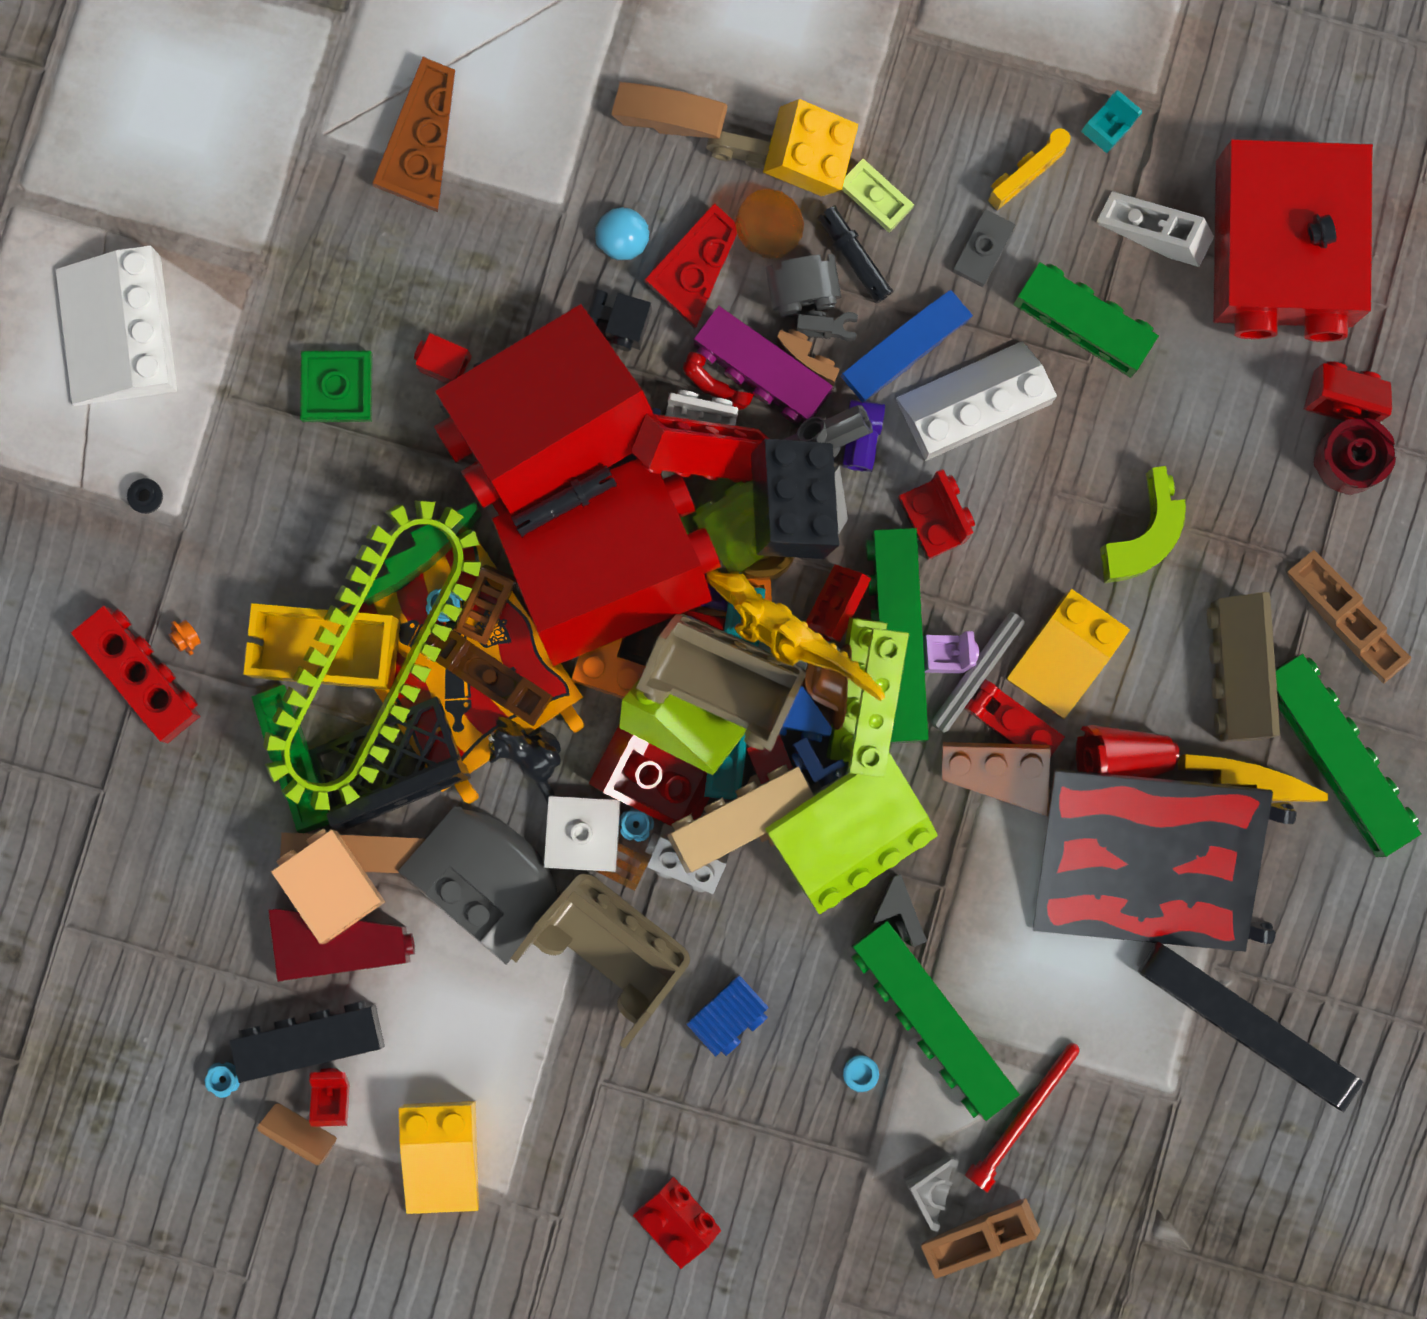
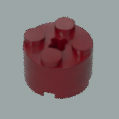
M1357 418L1345 420L1326 433L1320 440L1313 461L1314 467L1324 483L1333 490L1346 495L1364 492L1382 482L1392 472L1396 462L1394 438L1383 424L1374 419ZM1353 451H1356L1359 454L1356 460H1354L1352 457Z

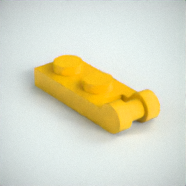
M1062 128L1055 129L1050 134L1049 140L1042 150L1037 154L1030 151L1018 162L1017 166L1019 169L1011 176L1004 173L991 185L993 191L988 201L996 211L1064 155L1071 140L1069 132Z

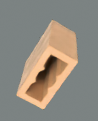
M322 829L306 840L309 846L302 851L296 853L295 850H291L276 861L279 866L271 872L318 942L326 944L381 906L385 901L339 833L335 830H330L327 833L325 829Z

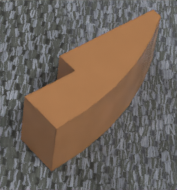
M620 82L611 115L624 126L654 128L659 134L719 139L728 106L723 102L686 92Z
M1024 1198L952 1228L922 1243L921 1248L934 1278L937 1279L1000 1256L1005 1250L1035 1240L1041 1231L1027 1199Z

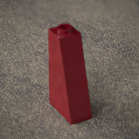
M283 908L268 910L277 982L411 962L410 955L415 954L414 937L412 933L407 934L406 926L359 920L326 944H320L297 910Z

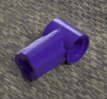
M851 399L849 409L862 405L872 423L873 432L846 444L842 467L854 471L872 472L877 449L878 435H881L885 405L866 401L862 403L859 400Z

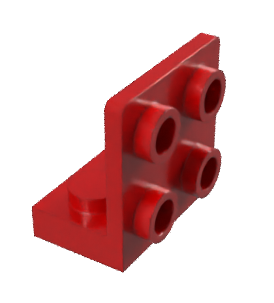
M944 469L937 471L931 481L898 497L912 528H917V538L927 560L966 543L973 534L972 527L975 526V521L968 507L962 508L956 495L960 494V490L952 475L947 476Z

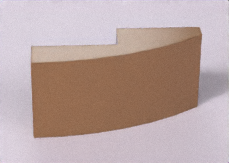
M789 329L788 333L780 330L777 336V346L834 387L840 371L839 368L834 367L835 362L820 355H816L815 359L809 357L813 343L807 341L808 337L805 334Z

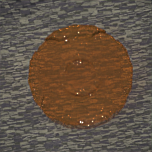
M762 189L747 196L742 202L736 215L735 226L739 239L752 253L756 252L762 255L761 257L774 259L785 256L798 245L803 237L804 221L801 210L792 198L781 191Z

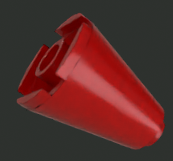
M1090 725L1082 726L1080 730L1084 731L1085 734L1084 736H1078L1076 741L1077 770L1083 772L1152 778L1172 771L1175 763H1178L1180 759L1178 744L1173 742L1171 737L1167 735Z

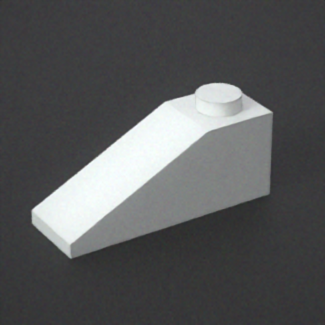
M1113 191L1097 220L1099 225L1163 256L1198 267L1214 238L1204 217Z

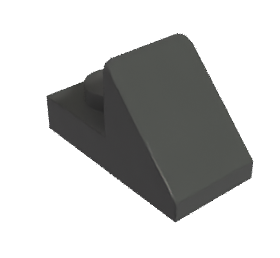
M901 874L892 876L871 923H876L898 914L900 920L895 922L902 941L908 940L912 947L923 944L927 940Z

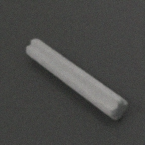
M1010 612L980 652L976 665L965 673L934 716L931 723L938 730L945 733L950 729L1022 629L1025 621L1019 615Z

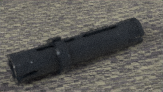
M835 205L823 212L825 215L820 214L817 220L821 222L834 241L833 248L836 252L840 251L873 298L874 303H880L887 298L886 295H891L894 290L889 286L858 241L859 234L856 230L849 228Z
M604 466L599 471L579 482L577 479L571 481V486L515 516H511L515 526L529 520L527 523L517 527L521 537L581 504L583 507L590 504V499L613 487L615 488L617 484L612 477L599 483V481L612 475L608 467Z

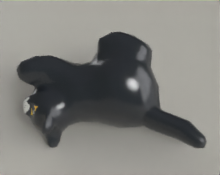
M498 717L496 724L499 728L488 737L489 762L494 763L499 758L513 760L530 778L535 780L548 804L549 796L555 797V793L547 780L553 775L555 767L560 765L561 762L559 741L552 733L542 730L535 736H529L516 722L504 717Z

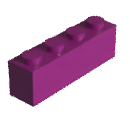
M719 305L694 338V347L698 349L696 353L703 355L708 364L718 363L726 369L724 374L729 379L739 385L745 382L754 389L752 393L756 398L767 405L773 402L783 409L781 414L795 425L814 417L831 394L833 386Z

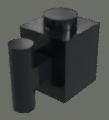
M595 289L588 310V314L597 327L599 322L608 324L605 331L606 339L611 341V346L623 351H631V348L640 350L652 312L651 302L617 293L612 308L605 306L608 293Z

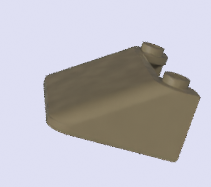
M676 614L659 635L636 689L643 691L646 698L656 703H664L665 698L670 694L745 728L746 736L744 742L749 746L760 750L764 748L772 750L805 679L806 673L799 666L781 663L776 660L772 653L698 619L684 614Z

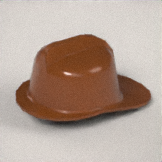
M845 644L840 652H847L848 658L852 660L851 646ZM807 663L804 679L807 693L813 700L830 708L832 725L834 729L839 730L842 728L846 716L848 678L836 671Z

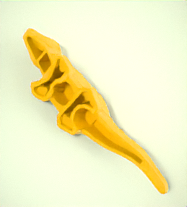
M716 569L706 573V581L727 602L732 604L742 617L741 623L737 624L734 629L743 639L754 643L759 640L771 648V653L776 660L781 663L794 666L801 660L836 671L877 700L882 701L885 698L881 686L871 678L870 674L864 672L859 667L858 662L850 660L847 652H840L834 643L829 644L820 633L812 631L806 622L796 618L784 604L774 603L762 598V595L755 591V588L742 572L721 573Z

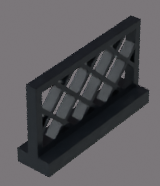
M436 696L410 707V712L406 720L412 718L410 723H403L393 715L386 718L385 724L392 726L400 724L407 727V730L399 747L385 741V737L380 733L375 739L374 744H383L397 750L389 769L374 764L375 757L371 754L364 761V764L374 766L378 770L387 773L381 787L374 790L363 787L366 779L360 775L356 783L351 781L349 785L354 786V791L358 795L361 790L367 793L360 795V798L348 805L345 802L337 805L333 795L334 791H329L330 810H328L329 813L326 815L330 827L343 832L471 778L467 765L462 762L439 697ZM434 708L437 721L432 732L430 733L416 727L421 714ZM372 724L308 750L319 783H328L327 775L333 777L331 781L342 776L349 759H354L356 756L352 752L357 741L366 737ZM440 730L442 731L444 738L438 736ZM414 731L429 737L421 756L406 750ZM436 740L447 745L451 758L439 763L428 759ZM347 745L345 751L340 749L341 747ZM331 751L343 754L335 773L325 770L321 759L322 755ZM403 754L419 760L413 774L406 777L395 773ZM425 763L432 765L423 769ZM393 776L398 778V780L391 782Z

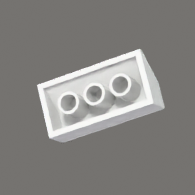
M1021 341L897 397L896 400L924 460L927 461L1051 405L1057 395L1043 365L1024 342Z

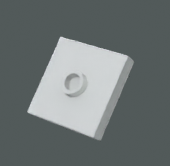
M549 796L544 868L616 872L620 801Z

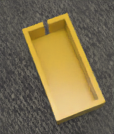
M251 603L248 636L264 640V644L260 646L247 642L243 674L258 679L295 682L293 678L300 666L315 676L320 665L309 663L303 658L310 646L324 656L329 649V644L318 642L314 639L320 625L336 635L341 624L324 619L328 610ZM357 613L321 684L390 690L395 679L401 620L391 615Z

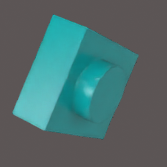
M1116 90L1106 104L1086 123L1081 132L1104 152L1108 153L1128 133L1142 114V110L1119 90Z

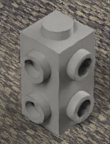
M664 823L659 835L652 833L645 853L650 854L648 868L653 869L660 877L680 880L697 892L706 891L714 894L727 865L729 853L692 873H686L667 837V834L675 831L673 826Z

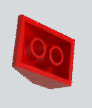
M619 724L589 784L603 793L670 826L690 814L694 820L699 818L710 798L704 797L707 772L620 729Z

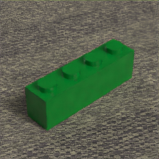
M1039 262L1013 305L1131 378L1137 372L1159 335L1153 332V327L1141 319L1133 320L1123 314L1124 310L1118 304L1109 300L1104 302L1097 298L1089 286L1081 282L1075 284L1064 277V272L1052 264L1044 265Z

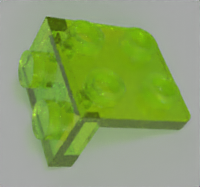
M752 480L746 484L740 481L725 492L726 497L716 503L713 500L705 503L696 510L697 515L693 517V525L697 530L704 527L707 530L717 556L728 573L733 571L742 572L765 557L756 555Z

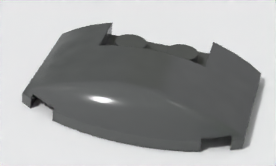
M456 806L453 807L398 870L399 874L505 965L511 960L510 958L534 925L561 895L560 891L557 892L550 869L544 868L542 857L521 835L489 815L462 810V807Z

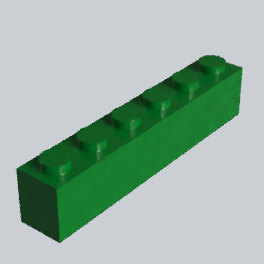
M917 528L874 530L872 540H866L867 561H873L874 574L868 575L871 578L868 585L869 596H875L876 609L870 610V620L887 623L886 630L909 633L890 744L926 742L929 738Z
M1300 654L1277 667L1275 670L1278 709L1375 857H1387L1420 836L1422 833L1417 827L1419 825L1417 816L1409 807L1403 806L1397 797L1399 795L1397 786L1389 777H1384L1379 770L1378 765L1380 762L1371 748H1365L1358 738L1360 731L1350 717L1345 718L1339 709L1340 701L1335 692L1330 687L1325 688L1318 677L1321 673L1316 663L1310 657L1306 658L1304 654Z
M884 920L851 946L856 952L851 956L855 964L863 974L869 970L878 982L873 985L875 990L885 1003L892 999L899 1009L895 1013L897 1019L907 1031L914 1028L921 1038L917 1045L929 1060L936 1057L943 1069L939 1071V1074L951 1089L955 1086L959 1087L965 1095L961 1103L973 1118L980 1115L982 1119L987 1121L1020 1095L888 921Z

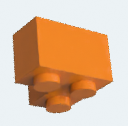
M623 637L580 655L572 681L623 699L641 678L646 666L619 658L626 637Z

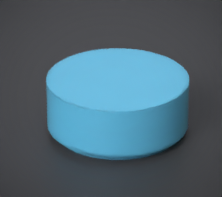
M856 1055L845 1063L843 1078L852 1090L866 1092L877 1084L879 1069L870 1057Z

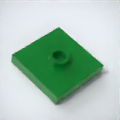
M301 351L300 420L302 422H372L373 353L371 351Z

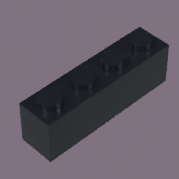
M364 1000L344 1005L345 1012L331 1015L330 1009L310 1013V1021L296 1024L295 1017L273 1022L275 1029L261 1032L260 1025L239 1030L240 1037L230 1040L238 1083L384 1048L385 1044L376 1005L366 1007Z

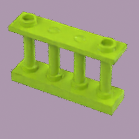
M849 617L845 644L851 646L852 661L858 662L859 667L864 672L870 674L871 678L881 686L885 698L882 701L877 700L848 679L845 720L842 728L839 730L834 729L831 724L832 732L829 737L826 757L831 760L840 761L843 759V761L849 762V773L885 777L909 633L886 630L887 623Z

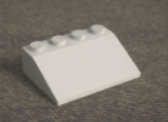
M152 246L116 250L56 269L72 405L77 406L177 392L161 256Z

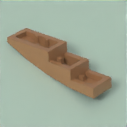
M1315 550L1287 571V575L1309 603L1383 684L1410 663L1412 657L1386 633L1387 627L1363 604V597Z
M282 833L280 857L291 850H295L296 853L302 851L309 846L306 840L314 834ZM340 835L365 872L398 873V870L425 841V838Z

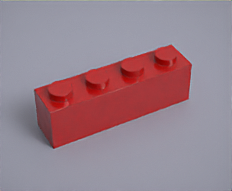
M646 413L631 452L642 462V467L652 473L660 474L662 471H670L683 477H690L691 474L702 475L710 480L727 478L736 483L745 484L746 481H752L751 453L765 438H769L759 429Z

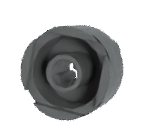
M828 254L827 261H821V255H811L782 261V269L776 271L773 270V264L765 268L772 308L774 311H780V317L801 314L802 307L813 305L815 311L832 309L837 304L836 300L842 297L834 254Z

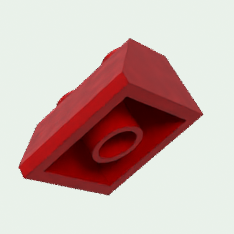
M1328 361L1327 364L1322 363L1314 370L1303 410L1341 421L1369 418L1381 422L1391 415V382L1381 380V375L1370 371L1353 372L1347 370V365L1335 361Z

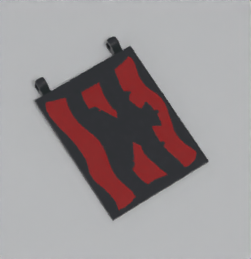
M1055 769L1033 931L1150 943L1159 942L1161 944L1246 952L1248 939L1264 944H1272L1276 935L1272 924L1266 921L1251 923L1268 820L1283 824H1293L1296 820V810H1294L1291 803H1271L1273 791L1268 789Z

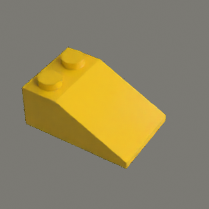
M1071 589L1062 597L1006 680L1062 719H1065L1113 656L1130 629Z
M476 1101L403 1104L399 1107V1138L406 1214L479 1211Z

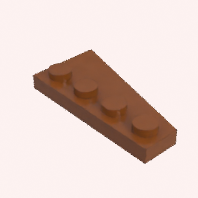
M422 57L373 181V187L435 212H438L455 69Z

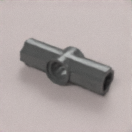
M857 405L826 420L820 417L809 418L799 426L796 434L783 440L833 443V455L835 458L842 446L872 433L873 428L864 407Z

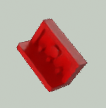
M674 1177L667 1181L660 1191L640 1206L632 1215L680 1269L705 1251L721 1232V1228L715 1223L714 1218L696 1202L689 1190Z

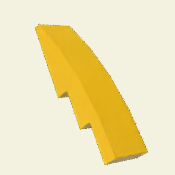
M1188 754L1181 755L1178 762V770L1213 771V784L1248 786V788L1272 790V801H1328V793L1295 777L1260 765L1222 757Z

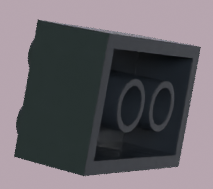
M765 438L751 453L756 555L825 559L839 546L833 443Z

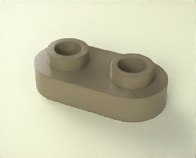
M721 131L719 139L708 138L706 148L712 152V157L722 161H731L732 158L746 161L745 163L750 167L763 169L770 143L760 139Z

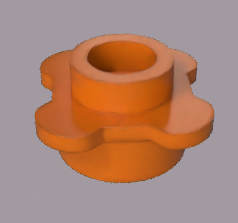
M187 620L179 624L176 621L171 622L172 627L170 628L172 632L169 634L172 643L180 652L185 649L191 656L194 654L192 651L194 647L201 643L199 636Z

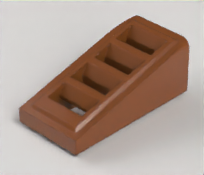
M490 565L482 566L479 577L476 578L454 631L487 645L517 582L516 578ZM489 578L504 585L502 591L485 584L487 579ZM481 591L497 598V603L494 604L479 597ZM478 605L492 612L491 616L487 617L473 610L474 606ZM470 617L485 624V630L483 631L466 623L468 618Z

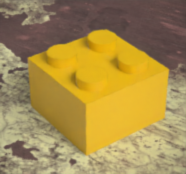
M801 99L780 106L763 173L821 197L841 191L858 124Z

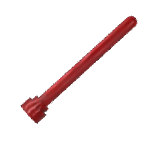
M1070 1043L1065 1047L984 1161L979 1160L976 1165L972 1163L964 1176L988 1193L996 1182L993 1178L997 1174L995 1172L997 1166L1078 1056L1080 1048L1077 1044Z

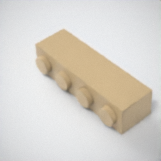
M783 765L767 774L770 781L758 787L755 781L736 790L735 792L738 797L725 803L724 799L721 798L705 806L706 814L696 820L690 814L673 823L672 826L675 831L667 834V837L685 872L692 873L767 833L765 828L814 797L799 766L788 770L787 766Z

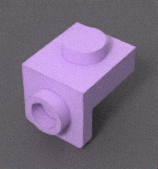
M965 631L959 636L925 635L923 637L925 673L963 674L976 665L979 647L974 640L973 631Z

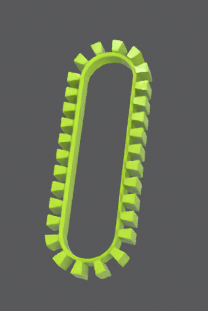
M415 501L417 518L408 520L404 506L396 505L385 511L396 525L389 533L378 525H372L366 538L383 543L378 554L366 545L361 546L356 558L370 562L372 565L367 574L357 566L351 565L345 578L362 583L357 594L341 585L335 599L350 603L351 606L346 615L336 607L330 606L324 619L341 624L336 635L320 625L314 639L318 642L329 644V649L324 656L312 646L309 647L303 659L309 663L320 665L315 676L299 666L293 680L309 686L304 697L289 686L282 699L288 704L298 706L294 716L292 717L280 707H278L272 721L275 724L288 727L283 738L269 732L265 733L263 747L266 750H281L282 756L280 761L265 764L268 774L274 782L288 773L294 778L282 790V793L295 803H299L305 788L313 790L310 805L314 809L330 810L329 791L338 789L342 801L347 805L360 798L349 785L357 774H360L373 784L379 770L374 766L364 764L368 753L383 764L390 751L385 746L374 744L376 737L380 733L390 742L394 743L400 729L384 723L388 714L390 713L404 723L410 712L409 708L395 704V700L400 693L414 703L421 689L405 683L409 673L418 680L425 682L431 671L430 668L416 664L415 661L420 653L433 662L436 661L441 648L425 643L429 634L431 633L437 639L446 642L452 629L436 624V621L441 613L449 620L456 622L462 608L446 604L450 593L459 600L466 602L473 589L456 584L461 571L479 577L481 562L464 561L462 549L480 545L473 530H467L459 536H456L451 530L463 518L454 509L445 507L440 520L436 521L432 520L435 502ZM429 524L438 528L447 536L453 548L454 561L451 572L347 772L334 781L313 783L304 780L297 775L290 762L289 750L291 741L395 539L401 532L414 525Z

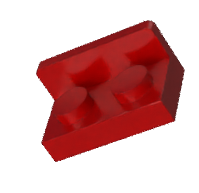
M834 564L806 620L808 627L815 633H820L826 641L832 639L840 642L848 627L849 617H853L871 578L861 572Z

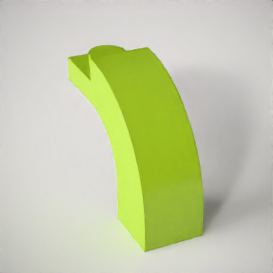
M1166 466L1153 467L1146 473L1151 515L1148 527L1142 536L1131 541L1107 543L1100 548L1104 583L1128 580L1145 573L1161 562L1176 545L1184 526L1186 505L1185 499L1171 501V496H1174L1175 486L1172 475H1167Z

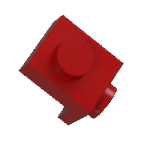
M323 1068L319 1072L309 1073V1082L312 1087L309 1116L311 1127L347 1126L350 1084L346 1073L335 1068Z

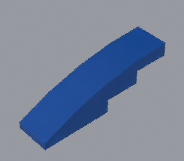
M949 290L843 372L840 377L863 403L909 370L916 361L940 345L946 337L966 324L973 315L954 292Z

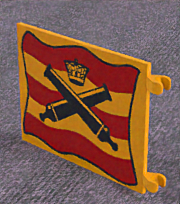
M481 544L462 548L464 561L481 562V567L487 564L496 568ZM453 548L431 568L403 588L370 606L363 601L358 613L391 615L401 620L395 679L428 616L426 605L429 593L435 589H442L451 572L454 561ZM461 571L456 584L472 588L477 577ZM489 578L485 583L500 591L504 587V585ZM482 591L479 597L494 604L497 603L498 599ZM513 591L487 645L463 634H458L553 696L534 726L520 719L437 662L427 659L421 653L415 663L431 669L426 681L418 680L411 673H409L405 681L406 684L421 689L415 702L413 703L400 693L394 702L395 704L410 708L436 696L439 697L462 762L467 765L469 774L489 761L488 737L499 728L496 724L498 717H504L516 722L525 730L527 735L559 714L562 715L574 733L580 731L585 726L572 706L584 697L562 664L552 665L533 621ZM460 600V608L463 610L466 602ZM347 603L339 608V610L348 612L351 604ZM475 605L473 610L487 617H490L492 612L478 605ZM461 612L456 622L448 621L441 623H443L444 625H446L454 631V628L461 615ZM470 617L466 622L483 631L485 630V624ZM374 689L381 701L384 702L389 690ZM434 708L421 714L416 727L430 733L432 732L437 721ZM412 718L405 720V722L410 723ZM397 724L402 733L405 734L407 727ZM440 730L438 736L444 738L443 733ZM417 731L413 732L409 743L417 755L421 756L429 737ZM436 740L428 759L439 763L451 758L447 745ZM425 763L424 766L427 768L432 765ZM468 779L454 785L466 803L471 804L479 798V794Z

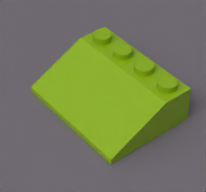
M890 752L888 754L885 777L848 773L765 828L793 877L819 915L827 909L836 906L842 899L859 888L866 886L871 880L889 868L895 867L901 860L916 850L925 847L938 836L927 813Z

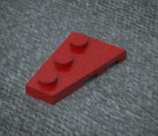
M715 203L644 280L653 291L694 329L698 325L701 314L740 228Z

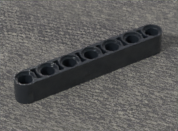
M1156 942L1137 971L1147 980L1342 1112L1346 1111L1364 1083L1356 1075L1159 942Z

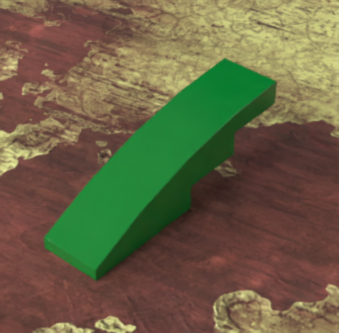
M476 503L457 511L463 518L451 530L456 536L470 530L482 516ZM429 524L410 532L416 546L384 560L389 574L374 580L364 602L368 606L403 588L431 568L452 549L447 536L441 530Z
M285 685L251 696L263 738H265L266 732L283 738L288 728L275 724L272 721L278 707L292 717L296 712L293 705L282 700L287 691ZM299 725L290 745V762L298 776L306 781L319 783L308 751L309 747L301 725ZM267 750L272 762L282 760L281 750ZM289 773L279 779L282 790L294 779ZM305 788L298 804L285 796L298 833H307L329 825L326 815L329 811L314 809L310 805L313 790Z

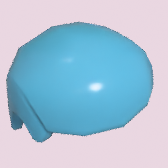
M620 207L611 209L601 216L595 227L597 247L611 259L631 260L644 251L649 241V226L638 212L630 208Z

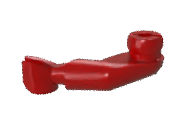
M690 352L687 355L686 362L683 363V372L701 391L717 398L732 401V406L737 407L738 410H743L750 405L754 394L735 391L728 384L714 379L702 368L706 362V358L696 352Z

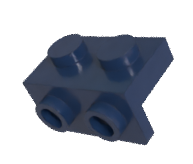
M807 738L798 741L791 747L793 754L789 756L793 767L799 766L801 772L805 773L811 785L819 782L820 786L823 787L842 776L839 770L846 766L843 759L823 769Z

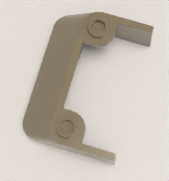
M580 874L570 883L538 920L510 958L517 963L532 944L542 952L553 956L560 955L569 947L624 990L618 997L617 1005L623 1016L634 1024L619 1044L624 1049L652 1016L690 964V956L681 944L605 884L588 874Z

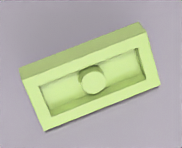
M864 159L844 179L842 190L889 233L913 209L914 204Z

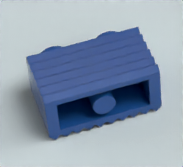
M738 975L697 1012L686 1025L715 1057L720 1052L727 1056L741 1043L738 1036L747 1027L753 1032L768 1018L764 1012L769 1007L748 983Z

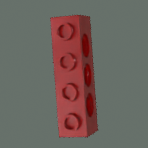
M102 606L74 629L71 634L157 739L168 744L201 717L195 710L198 703L186 689L180 692L172 681L176 679V676L166 664L162 662L158 665L150 654L154 650L141 635L136 638L128 629L132 623L126 615L118 608L113 611V609ZM121 637L124 642L123 649L120 653L112 655L109 648L110 643L114 638ZM143 663L146 668L145 677L141 681L135 682L132 678V670L136 665ZM165 690L168 694V703L165 707L157 709L154 705V697L159 691Z

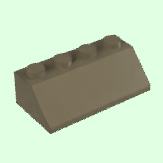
M1270 592L1219 598L1211 602V608L1207 609L1208 628L1213 629L1214 643H1210L1209 656L1211 664L1216 665V678L1212 679V695L1214 699H1218L1219 713H1215L1214 716L1215 732L1220 734L1221 742L1265 740L1280 736Z

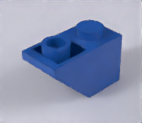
M801 686L779 735L786 736L787 730L801 732V739L807 738L809 741L822 742L823 736H831L832 728L805 688Z

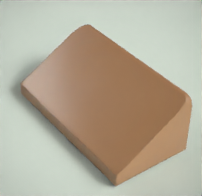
M279 1103L271 1108L257 1127L260 1133L316 1166L326 1160L337 1140L334 1135L320 1127H311L309 1120Z

